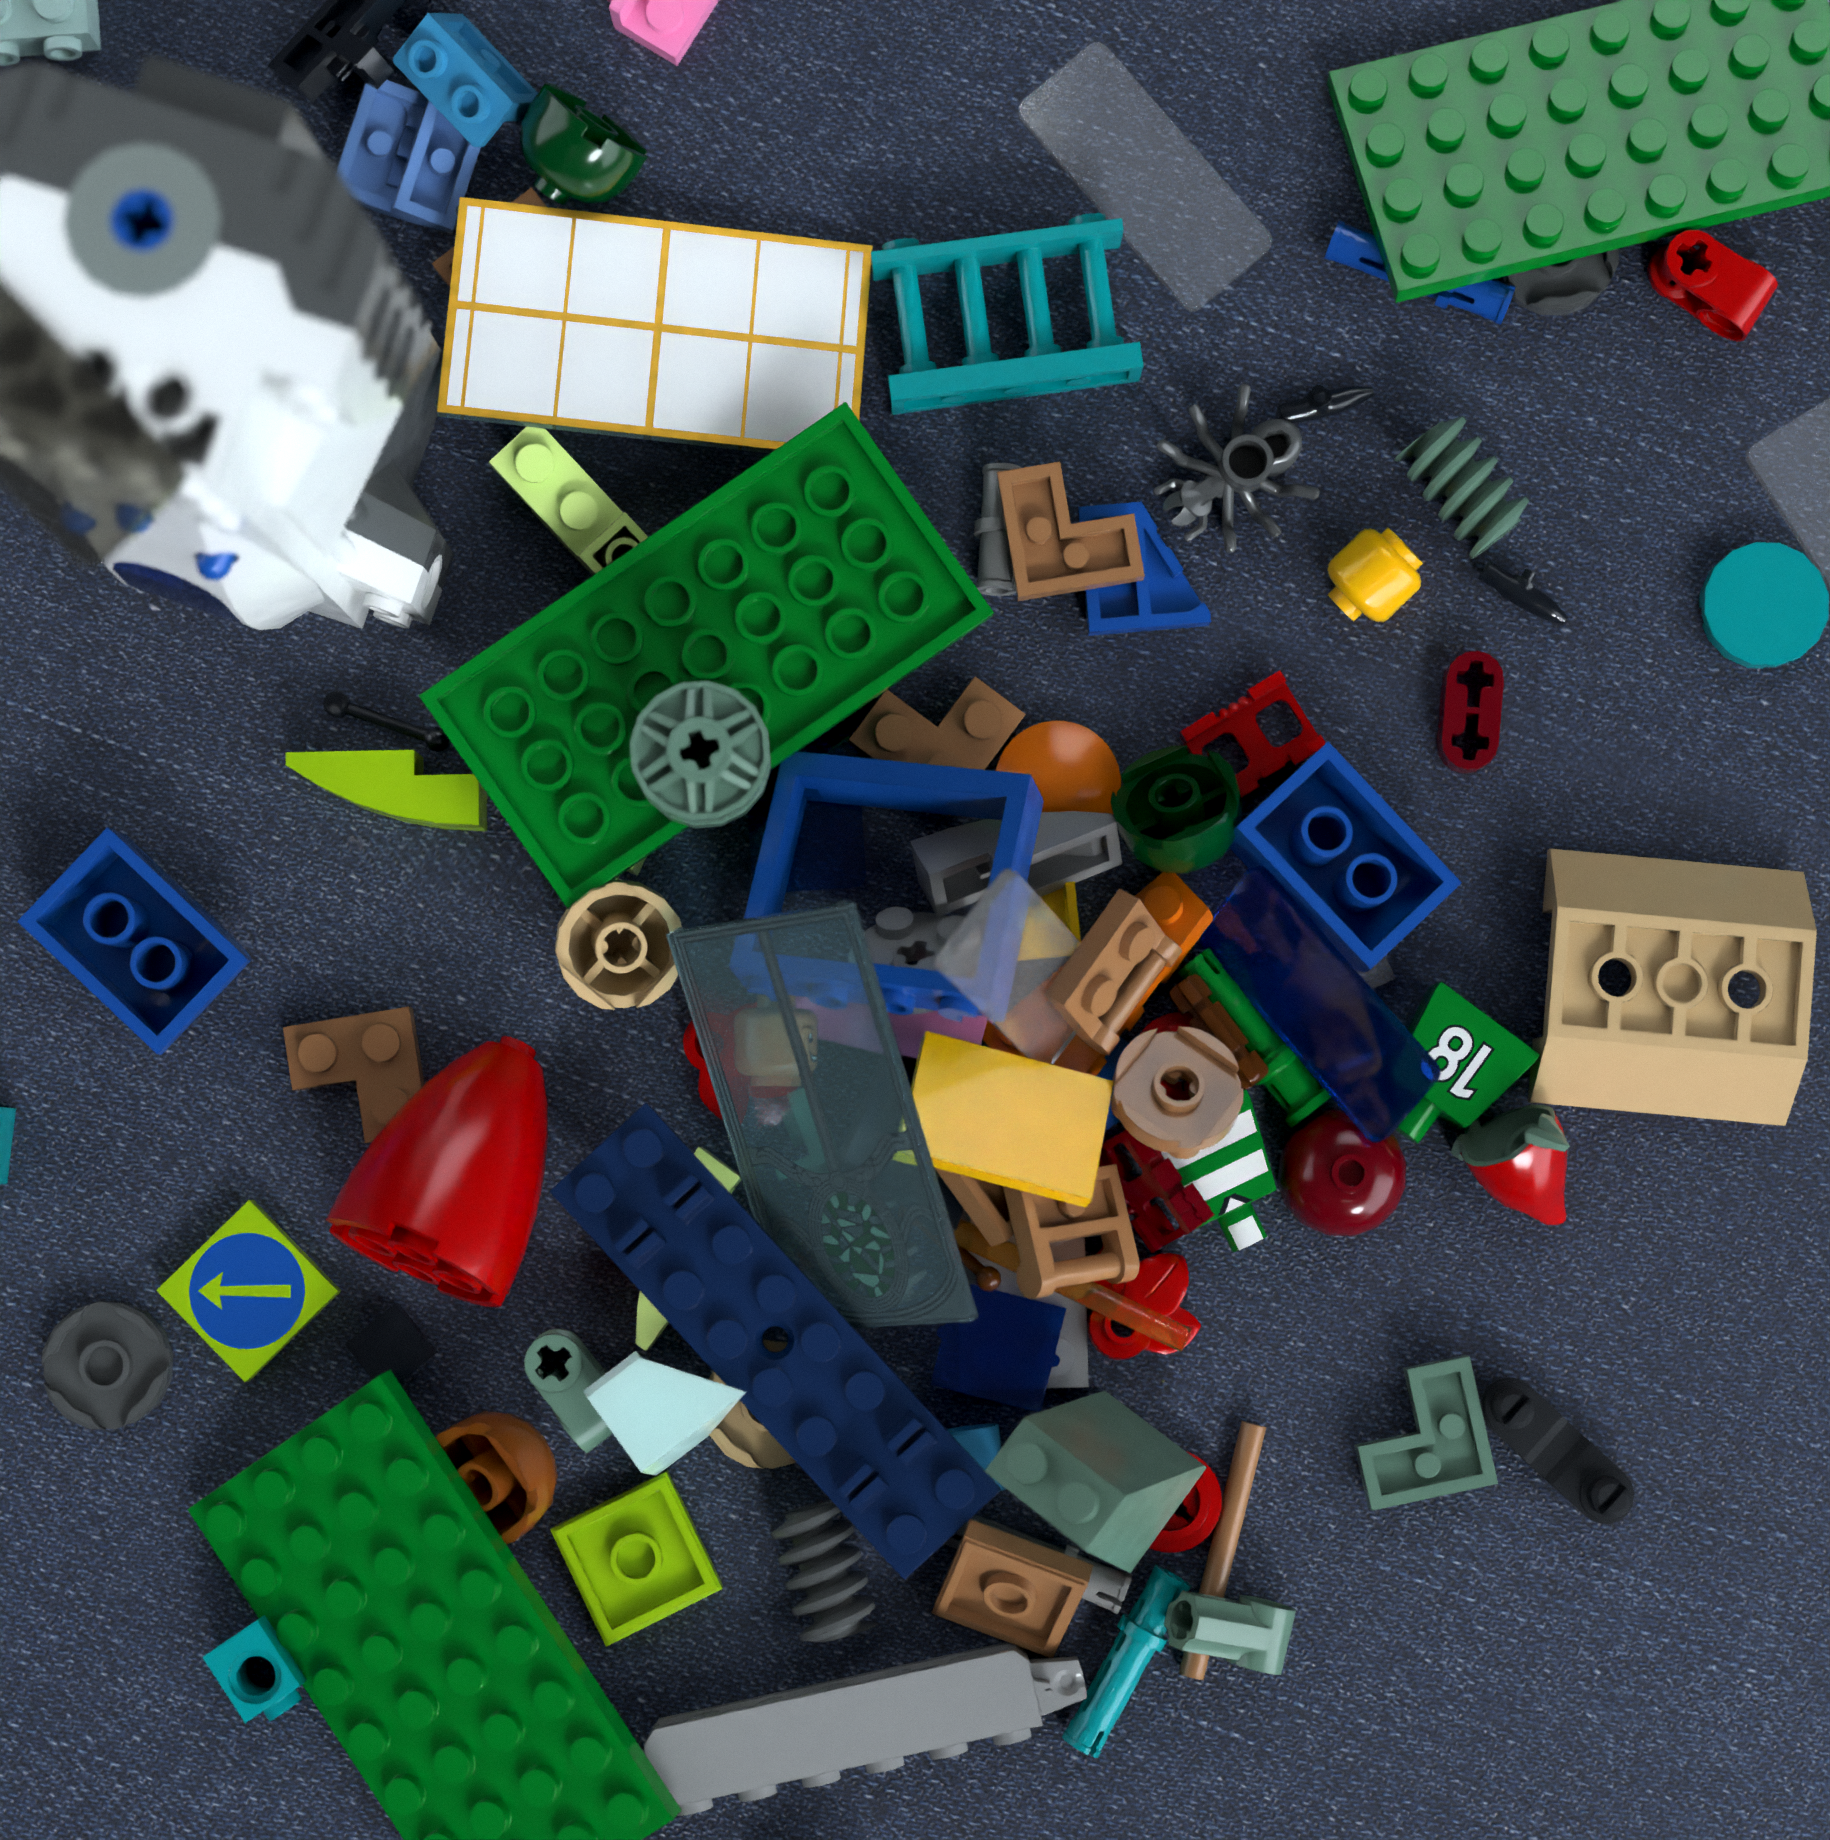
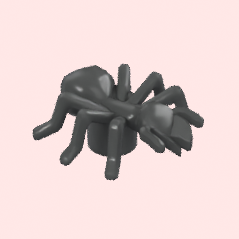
M1241 384L1238 388L1236 408L1231 425V439L1225 450L1220 447L1208 428L1207 419L1199 405L1193 404L1189 407V414L1195 423L1197 436L1217 460L1218 466L1187 456L1176 445L1164 439L1159 440L1156 446L1158 451L1171 457L1176 465L1206 474L1205 480L1201 483L1189 480L1184 482L1173 478L1153 490L1155 496H1160L1173 488L1180 490L1169 495L1163 503V512L1183 507L1180 514L1171 520V525L1185 527L1198 517V525L1183 537L1186 542L1191 541L1207 528V515L1210 513L1212 500L1216 497L1223 498L1221 533L1224 537V550L1227 553H1233L1237 549L1236 533L1233 524L1234 492L1239 493L1253 521L1263 526L1275 538L1281 535V528L1272 517L1262 511L1251 492L1261 489L1282 498L1297 496L1312 500L1317 499L1320 494L1319 489L1316 487L1296 483L1286 485L1267 479V477L1278 476L1289 470L1297 460L1302 449V436L1299 429L1292 422L1285 419L1264 421L1256 426L1250 434L1243 435L1251 391L1249 384Z

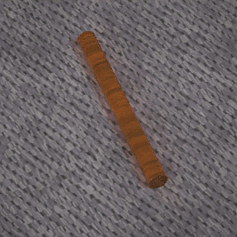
M962 1218L960 1219L957 1229L953 1231L958 1246L1017 1273V1268L1021 1262L1016 1244L1006 1241L990 1246L976 1225ZM1095 1282L1055 1288L1054 1292L1179 1352H1182L1192 1331L1191 1328Z

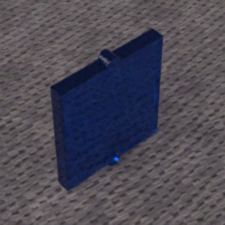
M969 1283L978 1316L947 1318L945 1325L938 1327L937 1335L941 1338V1343L930 1385L1041 1412L1051 1369L1060 1363V1358L1055 1353L1066 1308L998 1290L986 1292L980 1289L978 1285Z

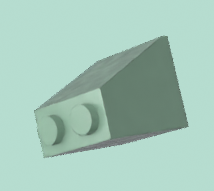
M1104 1390L1024 1417L984 1472L1083 1550L1131 1573L1207 1467Z

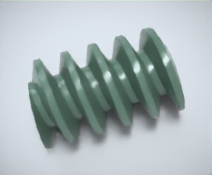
M1460 416L1446 422L1441 421L1398 454L1394 461L1400 462L1412 457L1416 458L1408 470L1407 477L1413 482L1429 476L1432 478L1423 492V498L1426 501H1432L1444 496L1447 497L1438 513V517L1441 521H1447L1462 516L1463 519L1453 536L1457 541L1474 536L1479 538L1469 554L1471 559L1495 544L1522 521L1520 516L1530 500L1526 495L1509 501L1504 498L1514 479L1511 475L1494 481L1489 479V475L1497 464L1498 459L1494 455L1479 461L1474 460L1473 456L1483 440L1478 435L1460 442L1457 436L1467 422L1464 416Z

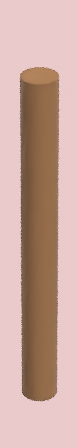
M1241 1421L1222 1497L1221 1513L1214 1529L1199 1589L1201 1594L1216 1595L1223 1598L1225 1596L1267 1428L1265 1426ZM1184 1651L1179 1674L1197 1680H1204L1209 1655Z

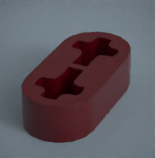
M1469 651L1456 657L1446 668L1442 679L1437 734L1438 755L1443 764L1448 768L1462 774L1474 773L1489 764L1496 755L1499 746L1504 688L1503 670L1495 658L1481 651ZM1470 665L1477 666L1478 676L1488 679L1489 686L1483 687L1477 692L1475 707L1467 706V686L1457 683V676L1465 674L1469 670ZM1466 718H1474L1473 739L1483 741L1484 745L1483 749L1477 750L1472 754L1470 760L1463 759L1462 749L1452 746L1451 741L1452 738L1459 737L1464 732Z

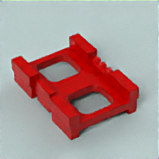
M1280 670L1248 689L1246 697L1241 696L1236 703H1230L1227 709H1220L1217 717L1212 711L1180 731L1179 738L1184 746H1187L1191 754L1202 755L1203 747L1223 734H1230L1236 739L1248 759L1247 768L1235 775L1241 799L1260 787L1257 781H1263L1283 769L1286 763L1290 767L1292 765L1294 767L1315 754L1326 744L1321 734L1318 736L1285 683L1287 680ZM1276 701H1284L1288 704L1302 728L1301 734L1281 747L1270 745L1256 723L1257 713Z

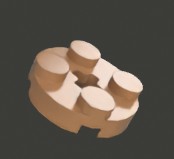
M1179 1026L1177 1032L1165 1031L1156 1034L1157 1029L1146 1031L1126 1046L1118 1060L1113 1075L1114 1083L1110 1100L1111 1110L1121 1121L1125 1129L1146 1146L1161 1152H1167L1177 1159L1192 1158L1200 1150L1212 1147L1220 1142L1234 1126L1243 1103V1088L1241 1090V1081L1237 1074L1239 1066L1232 1052L1220 1040L1200 1029ZM1180 1079L1187 1081L1190 1084L1187 1094L1191 1099L1176 1101L1165 1095L1166 1089L1160 1083L1164 1080L1171 1084L1177 1083Z

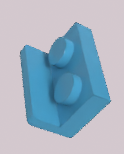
M427 13L393 57V62L398 69L473 147H484L504 122L523 121L529 105L538 94L463 14Z

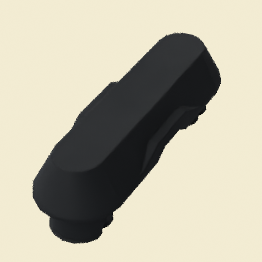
M1511 1377L1497 1379L1487 1386L1481 1396L1480 1403L1486 1424L1582 1514L1596 1523L1611 1524L1620 1521L1629 1513L1633 1506L1634 1490L1632 1482L1626 1474L1576 1430L1531 1386L1520 1379Z

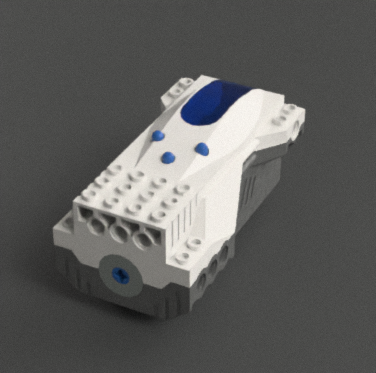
M149 54L145 58L133 94L35 62L0 72V457L13 461L54 493L58 498L57 503L64 506L63 523L68 532L78 536L85 535L105 566L123 584L257 630L282 628L307 611L362 629L369 609L374 611V617L402 628L409 629L412 619L430 625L455 554L417 497L412 486L439 413L437 412L443 353L430 332L431 323L421 310L420 304L387 250V246L333 162L325 159L293 102Z

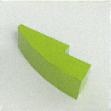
M415 750L285 752L286 766L327 792L365 810L406 823L434 828L487 831V793L475 775H424V757Z

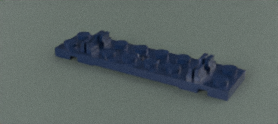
M649 1103L641 1106L549 1191L727 1386L746 1391L740 1401L904 1580L1001 1490V1487L993 1478L984 1472L985 1470L960 1445L937 1417L779 1247L704 1163L694 1155ZM772 1326L781 1327L788 1336L787 1346L778 1352L768 1350L763 1344V1334L766 1329Z

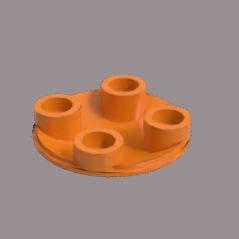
M1057 720L1046 721L1023 730L1006 746L996 767V771L1031 774L1044 799L1042 812L1079 811L1114 814L1110 802L1112 792L1117 795V791L1121 787V776L1117 760L1112 750L1100 736L1080 724Z

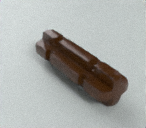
M1197 974L1188 976L1170 991L1169 999L1182 1016L1188 1012L1192 1018L1188 1022L1190 1027L1211 1034L1232 1052L1239 1066L1237 1074L1241 1081V1090L1242 1088L1247 1090L1253 1087L1269 1072L1267 1064L1256 1050L1251 1053L1247 1050L1245 1045L1249 1043V1040L1219 1001L1214 1004L1211 1002L1209 996L1213 992L1202 977Z

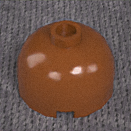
M483 1411L451 1425L437 1435V1441L506 1544L516 1541L530 1531L551 1506L558 1477L555 1457L545 1437L530 1422L515 1414Z

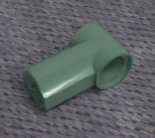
M1182 1590L1179 1597L1169 1603L1164 1626L1168 1630L1169 1645L1181 1651L1225 1658L1226 1661L1247 1669L1281 1675L1296 1609L1255 1596L1240 1595L1239 1601L1216 1595L1212 1596Z

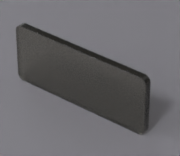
M0 281V485L77 563L88 569L98 568L184 486L188 478L187 469Z

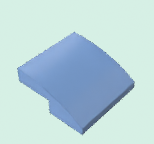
M386 80L378 90L365 83L337 170L361 207L407 222L452 233L458 218L460 197H465L481 147H473L422 93L390 80Z

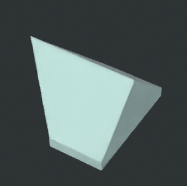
M635 1351L587 1387L584 1393L640 1472L657 1476L707 1438L743 1397L746 1391L643 1359Z

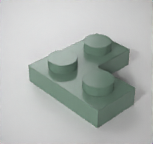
M1461 1355L1403 1368L1417 1431L1354 1445L1368 1508L1374 1511L1498 1484L1470 1356Z

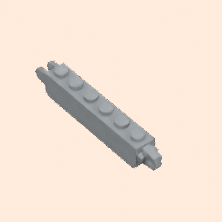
M1003 1642L659 1718L645 1741L643 1752L682 1809L677 1816H685L712 1808L714 1806L712 1799L738 1793L740 1802H748L772 1796L777 1793L776 1784L801 1779L802 1785L805 1788L818 1787L841 1779L839 1770L865 1765L866 1773H881L903 1766L905 1764L903 1756L929 1751L930 1759H944L967 1752V1742L992 1737L994 1745H1007L1024 1741L1032 1736L1030 1728L1043 1726L1041 1716L1087 1699L1086 1686L1077 1656L1028 1659L1025 1649L1009 1642Z

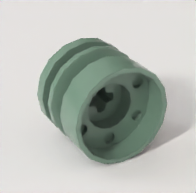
M711 681L679 683L656 695L638 716L630 740L632 771L650 804L670 821L696 829L721 827L746 815L764 794L771 772L768 730L756 707L735 689ZM703 736L707 746L717 744L720 751L710 755L711 766L706 769H698L694 760L683 761L682 754L692 750L691 739Z

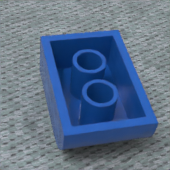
M1329 741L1234 829L1235 839L1229 847L1327 951L1344 964L1361 972L1371 970L1462 883Z
M109 827L92 842L17 921L157 1055H162L252 961L245 948L126 834Z

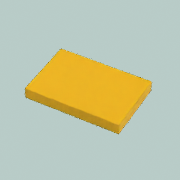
M925 1031L920 1042L911 1092L934 1168L1085 1208L1092 1201L1114 1081ZM906 1112L902 1130L910 1128ZM915 1147L903 1148L897 1151L896 1158L921 1164Z

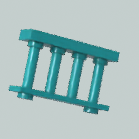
M1088 213L1071 218L1069 225L924 245H920L919 240L914 238H902L884 243L882 250L872 251L871 269L873 281L893 279L905 364L899 368L900 374L888 375V392L892 415L1139 382L1144 367L1140 342L1124 344V338L1116 334L1104 251L1120 248L1124 232L1122 218L1106 220L1105 214ZM1080 254L1092 340L1086 343L1087 349L1062 352L1061 346L1054 344L1042 258ZM1017 262L1029 349L1024 351V357L999 360V355L992 353L980 267ZM955 270L967 357L961 360L962 366L937 369L936 363L929 360L918 275Z

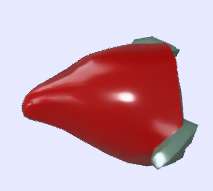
M1531 1104L1496 1116L1482 1126L1477 1119L1465 1128L1464 1134L1457 1136L1450 1153L1457 1159L1464 1160L1480 1185L1503 1206L1525 1213L1545 1225H1559L1566 1221L1564 1190L1567 1170V1149L1570 1145L1566 1140L1563 1127L1555 1111L1550 1106Z

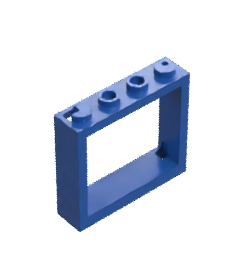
M799 751L783 761L778 771L744 919L781 913L807 800L1002 820L970 974L873 963L889 1013L909 1015L914 1012V1008L936 1010L941 1016L958 1022H962L963 1016L999 1018L1044 799L1032 775ZM774 928L772 930L774 936H776L777 928ZM761 931L740 934L733 967L750 986L751 991L768 992L774 999L781 1000ZM779 952L792 993L812 995L814 1000L834 1007H848L851 1005L852 1000L873 1003L860 961Z

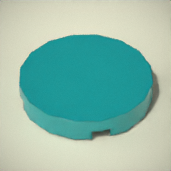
M1754 542L1731 551L1709 571L1700 591L1699 608H1701V616L1704 621L1702 626L1709 642L1725 658L1746 668L1764 669L1765 667L1774 668L1799 659L1819 641L1828 621L1829 593L1821 572L1803 553L1782 543Z

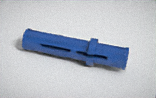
M1339 220L1324 259L1338 262L1389 282L1375 235L1347 225L1344 221ZM1492 279L1426 296L1436 299L1434 306L1446 310L1449 304L1501 325L1516 286L1507 285Z

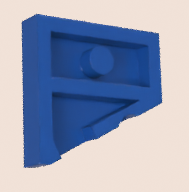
M1142 502L1078 507V523L1134 514L1145 574L1143 581L1084 590L1088 636L1210 625L1211 614L1205 603L1200 602L1182 573L1184 569L1171 548L1164 544L1157 532L1156 524Z

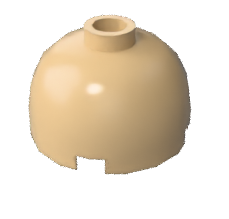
M613 879L598 888L591 889L574 902L569 909L566 908L558 922L555 952L563 978L580 998L601 1009L615 1010V1008H628L635 1005L636 1008L649 1005L672 987L683 967V958L674 930L682 929L679 916L662 894L640 882Z

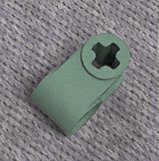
M553 1328L539 1334L527 1349L524 1359L525 1373L529 1381L553 1409L556 1418L568 1435L584 1452L589 1453L613 1434L584 1393L587 1387L605 1375L608 1370L602 1367L582 1342L581 1338L574 1332L564 1328ZM547 1345L554 1352L563 1347L569 1351L571 1356L565 1363L568 1373L563 1374L558 1368L546 1372L542 1368L541 1363L546 1357V1352L543 1349L544 1346Z

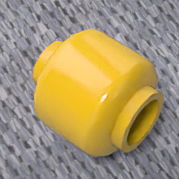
M1389 527L1382 533L1371 528L1364 529L1329 562L1327 571L1330 579L1336 586L1328 593V596L1353 621L1363 613L1372 621L1384 622L1421 587V578L1417 569L1423 562Z

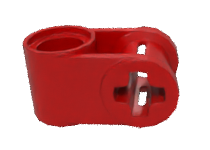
M1686 230L1676 235L1667 245L1658 249L1651 257L1648 265V279L1652 288L1660 296L1667 298L1698 318L1712 332L1726 339L1738 342L1746 339L1778 286L1776 278L1764 267L1741 257L1715 240L1708 233L1700 230ZM1699 245L1700 248L1696 250L1693 246ZM1681 256H1684L1689 261L1685 269L1689 275L1684 274L1680 270L1683 264ZM1673 280L1676 284L1671 285L1669 282Z

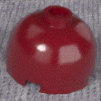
M1327 1110L1306 1118L1287 1136L1279 1157L1277 1185L1285 1206L1303 1225L1329 1236H1356L1377 1228L1396 1210L1406 1187V1161L1397 1138L1379 1120L1357 1110Z

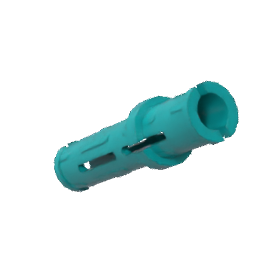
M1155 1565L1129 1615L1122 1614L1117 1623L1120 1632L1086 1692L1087 1699L1082 1701L1075 1716H1073L1067 1729L1062 1734V1738L1077 1750L1087 1755L1090 1754L1094 1758H1098L1101 1754L1108 1735L1123 1712L1144 1669L1155 1651L1162 1652L1168 1641L1164 1636L1167 1631L1164 1622L1168 1605L1179 1597L1182 1590L1189 1591L1192 1587L1183 1578Z

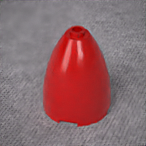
M502 1036L499 1042L486 1041L454 1060L427 1081L399 1108L374 1138L348 1176L326 1218V1221L332 1223L329 1232L357 1253L394 1273L400 1269L419 1280L439 1285L437 1290L442 1294L481 1306L501 1307L523 1260L536 1219L545 1175L548 1145V1102L543 1068L534 1060L536 1051L518 1039Z

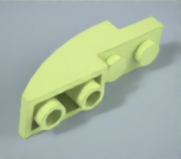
M531 422L488 462L532 509L536 517L592 575L648 538L626 512L623 513L540 423Z

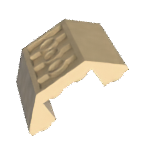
M1548 849L1543 913H1552L1543 1037L1535 1038L1532 1041V1049L1539 1053L1540 1056L1530 1067L1528 1102L1785 1126L1808 1060L1817 929L1804 872ZM1610 959L1624 963L1631 974L1629 989L1619 997L1606 993L1601 988L1598 980L1600 967ZM1739 971L1753 975L1760 987V995L1757 1002L1748 1009L1737 1006L1732 1002L1728 993L1729 981Z

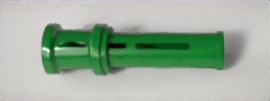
M1210 948L1204 950L1177 972L1183 980L1194 974L1202 977L1213 992L1209 996L1211 1002L1214 1004L1219 1001L1249 1040V1043L1245 1045L1250 1053L1256 1050L1267 1064L1269 1072L1255 1085L1264 1084L1287 1113L1284 1121L1290 1128L1335 1094L1330 1085L1322 1087L1298 1057L1301 1052L1296 1043L1292 1044L1290 1040L1284 1043L1278 1034L1273 1031L1259 1010L1222 967V964Z

